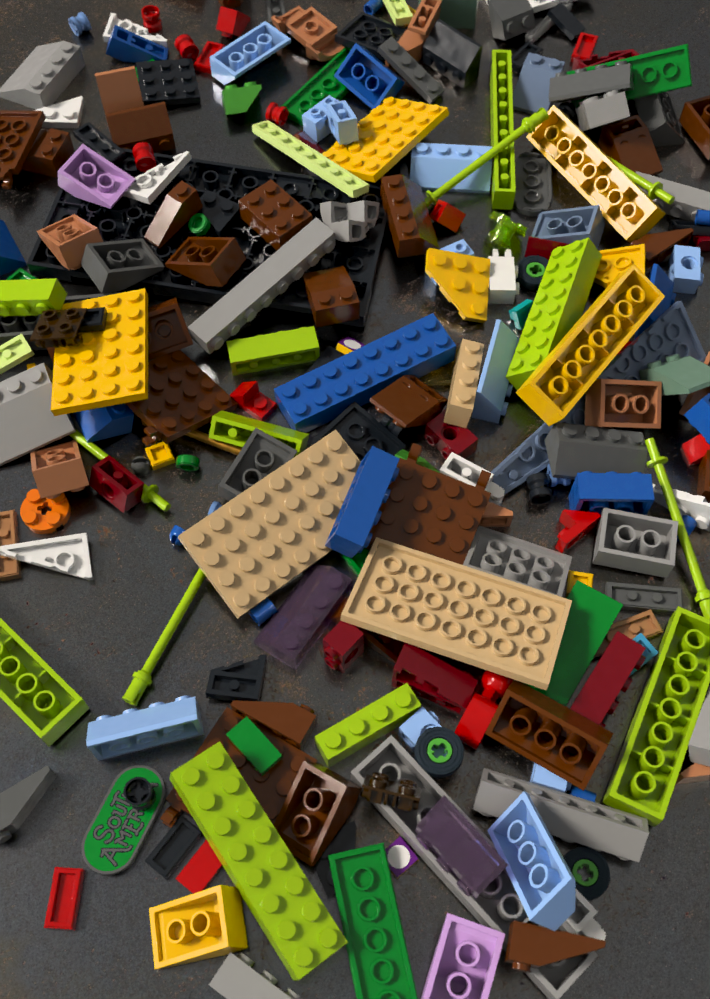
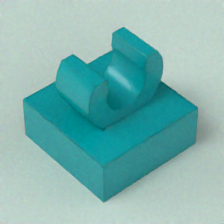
M526 299L509 310L510 318L514 320L515 327L519 330H522L525 326L533 304L532 300Z

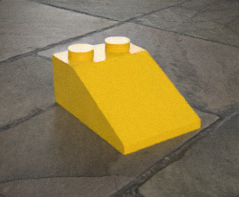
M218 885L149 908L155 970L230 954V952L234 953L248 948L241 895L236 887Z

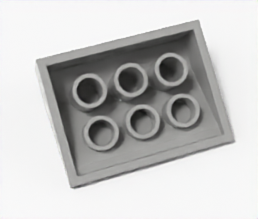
M66 41L37 46L0 88V98L35 110L53 105L85 66L81 47Z
M44 362L0 382V466L76 432L70 413L54 416L51 412L53 371Z
M479 525L463 565L562 597L572 556Z

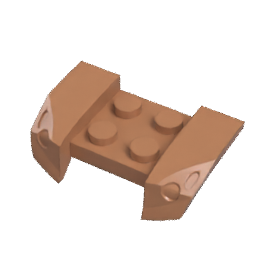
M297 6L282 16L276 17L274 15L271 17L273 25L283 34L289 33L306 47V57L321 62L330 61L345 48L335 42V35L338 33L337 26L312 6L307 10Z

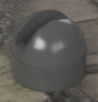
M139 455L132 460L131 468L135 475L145 476L151 471V464L145 456Z

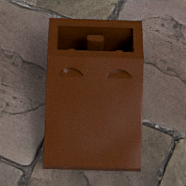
M638 115L602 127L598 145L606 155L635 173L638 171L653 176L663 172L648 127Z
M415 375L402 376L369 400L375 405V409L378 412L390 416L393 419V423L400 428L426 425L442 412L448 402L445 397Z

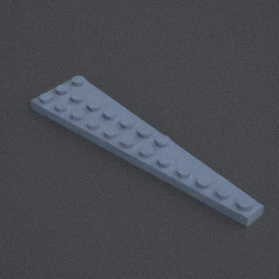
M682 301L675 302L609 363L597 379L641 381L639 370L647 368V363L657 360L664 362L666 361L665 357L674 354H680V357L691 356L704 363L706 354ZM585 393L565 418L558 422L585 425ZM544 422L491 471L494 474L492 482L504 488V495L525 482L528 476L538 473L548 466L549 459L544 440L553 425L548 426Z

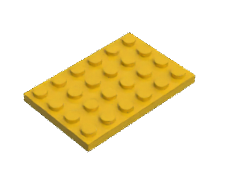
M387 97L383 100L382 104L372 109L365 118L359 121V141H354L348 145H339L338 141H336L322 155L361 180L376 183L449 115L448 107Z
M145 288L63 304L61 310L105 307L108 313L105 330L78 333L83 336V343L79 344V346H67L66 344L65 347L59 346L55 348L51 412L54 416L148 399V293Z

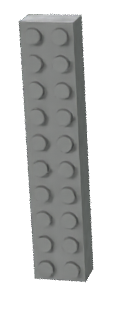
M392 735L351 771V781L361 788L366 776H372L373 772L386 774L389 776V780L400 782V779L417 782V787L422 788L418 810L412 809L410 812L397 808L399 796H397L395 807L393 808L394 795L391 794L388 795L386 806L383 805L386 793L382 795L381 804L371 803L481 925L505 933L502 945L505 951L507 949L509 927L512 921L541 926L529 920L491 840L429 774L420 767ZM567 921L557 929L579 935ZM591 952L536 969L531 968V972H525V974L548 999H559L597 958L598 954Z

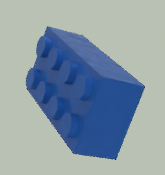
M371 447L360 462L326 541V547L349 558H352L357 552L361 553L364 547L367 548L373 535L370 533L373 525L378 523L382 514L379 509L382 503L385 504L391 490L388 489V486L391 484V481H395L400 468L397 467L400 458L377 447Z

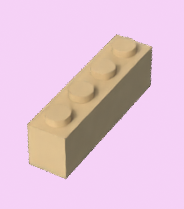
M462 338L456 356L444 423L467 428L474 408L484 344Z

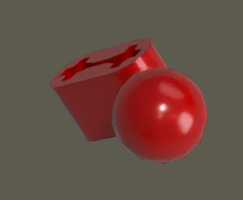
M487 670L483 673L482 687L484 691L481 695L478 693L474 694L455 730L461 742L477 750L499 706L496 704L497 699L503 698L507 688L514 679Z

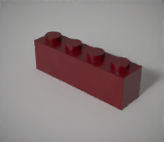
M617 631L570 709L605 728L606 724L602 723V720L607 713L612 715L617 708L619 701L615 699L620 691L625 693L633 681L629 677L632 670H639L646 657L642 654L646 647Z

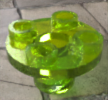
M493 210L488 216V219L496 223L494 230H491L488 236H490V243L497 248L505 249L507 246H510L513 234L523 238L527 234V227L510 221L511 218L503 213Z

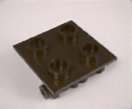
M87 308L49 309L43 311L29 339L30 342L35 341L36 346H40L42 349L58 348L59 346L65 347L66 344L67 346H79V344L83 343V336L78 334V331L86 315Z
M373 772L372 776H366L362 784V797L367 798V801L381 804L382 795L386 793L383 805L386 806L388 795L391 794L394 795L393 808L395 807L396 798L399 796L397 808L410 812L412 809L418 810L422 788L417 787V782L408 779H400V782L389 780L388 775Z

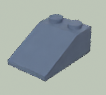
M528 53L513 93V109L534 114L542 107L548 112L552 104L549 102L550 78L555 77L556 73L563 72L565 62L539 54Z
M599 205L543 211L539 213L531 237L571 244L576 240L590 238L598 249L605 221Z

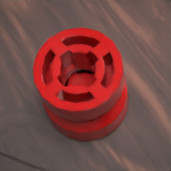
M155 5L143 7L141 14L144 19V28L148 29L150 33L160 31L162 29V22L159 18V8Z
M187 34L178 36L174 44L181 57L195 60L199 54L196 44Z
M141 142L133 147L132 152L136 168L139 171L147 172L156 166V160L150 144Z

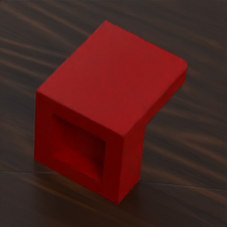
M441 200L437 201L430 214L432 221L445 226L453 232H457L466 216L459 209Z

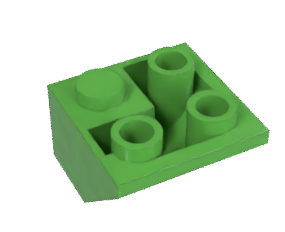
M256 81L244 83V87L237 88V84L225 86L221 96L226 116L246 113L262 89L261 84L256 85Z

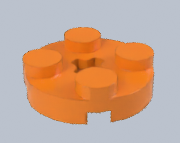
M32 489L27 493L20 508L23 522L31 531L37 534H50L57 531L56 528L62 524L64 526L71 514V506L64 492L59 497L47 499V497L40 498L38 489ZM49 507L51 511H47L46 515H42L41 509Z

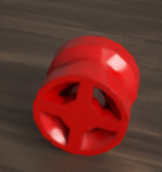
M271 102L266 110L265 118L282 127L288 118V108L285 106L279 107L277 103Z

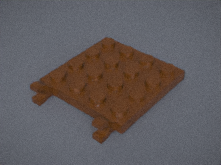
M0 110V180H3V189L11 190L13 185L12 175L19 174L46 119L43 111Z
M180 349L148 362V399L125 403L148 426L144 428V432L148 436L142 438V442L147 447L154 445L159 440L167 444L210 423L212 416L221 410L230 413L235 411L238 405L231 396Z
M413 443L407 460L399 459L397 467L400 468L395 481H391V484L388 486V489L391 490L385 504L382 503L379 509L382 512L378 523L373 525L370 533L373 535L367 548L364 547V549L370 551L377 537L463 565L491 496L490 492L485 491L491 473L482 470L474 487L418 465L417 461L421 455L422 446Z
M226 707L194 757L220 741L274 826L303 761L318 763V761L255 724L283 756L278 763L261 776L226 736L233 727L245 718ZM173 787L166 798V801L171 806L166 809L160 818L163 821L162 823L169 828H172L182 812L192 817Z

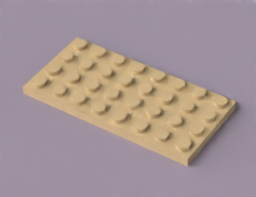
M336 429L178 535L179 541L237 619L332 551L325 544L361 462Z
M376 537L341 613L340 621L547 691L572 600Z

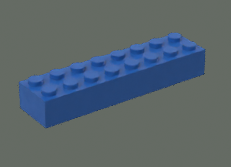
M434 313L274 388L275 400L291 429L307 433L337 418L354 401L360 406L369 403L371 397L404 375H415L417 378H420L455 361L456 344Z

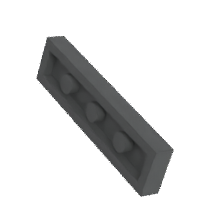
M392 36L378 47L377 52L429 104H432L443 95L445 89Z

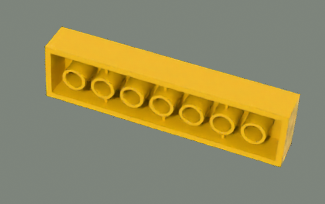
M553 105L547 112L549 118L538 125L535 131L529 133L526 138L592 206H600L603 217L625 240L631 243L634 239H639L646 235L666 213L564 112Z
M633 263L615 277L516 391V394L548 426L564 419L663 300L665 295Z

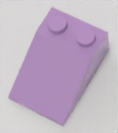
M84 144L58 170L59 187L76 198L109 209L118 202L135 182L134 177Z
M447 913L421 999H488L505 933Z

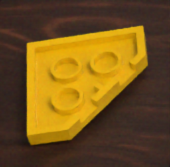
M645 244L600 250L602 258L593 282L607 288L619 273L633 263L646 276Z
M429 248L426 251L425 272L436 281L440 287L439 290L449 303L452 302L458 309L460 317L463 320L485 323L487 321L491 259Z

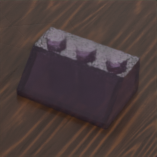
M445 795L416 826L417 841L424 849H432L438 856L436 862L446 873L451 871L459 880L456 884L468 897L472 894L477 899L508 866Z

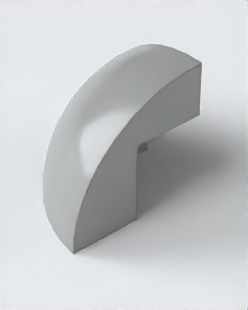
M362 200L347 204L334 201L320 203L322 221L335 232L336 240L341 242L360 241L366 237L367 231L376 224L379 214V202Z

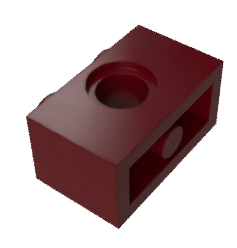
M445 409L426 424L425 439L431 446H435L441 452L445 460L451 452L466 459L476 451L478 438L468 428L444 423Z
M108 455L92 466L89 486L122 513H125L141 502L144 482Z
M340 621L323 638L325 663L331 669H338L344 673L364 652V633L355 625Z

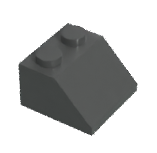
M487 0L493 38L507 40L535 29L534 11L528 0Z

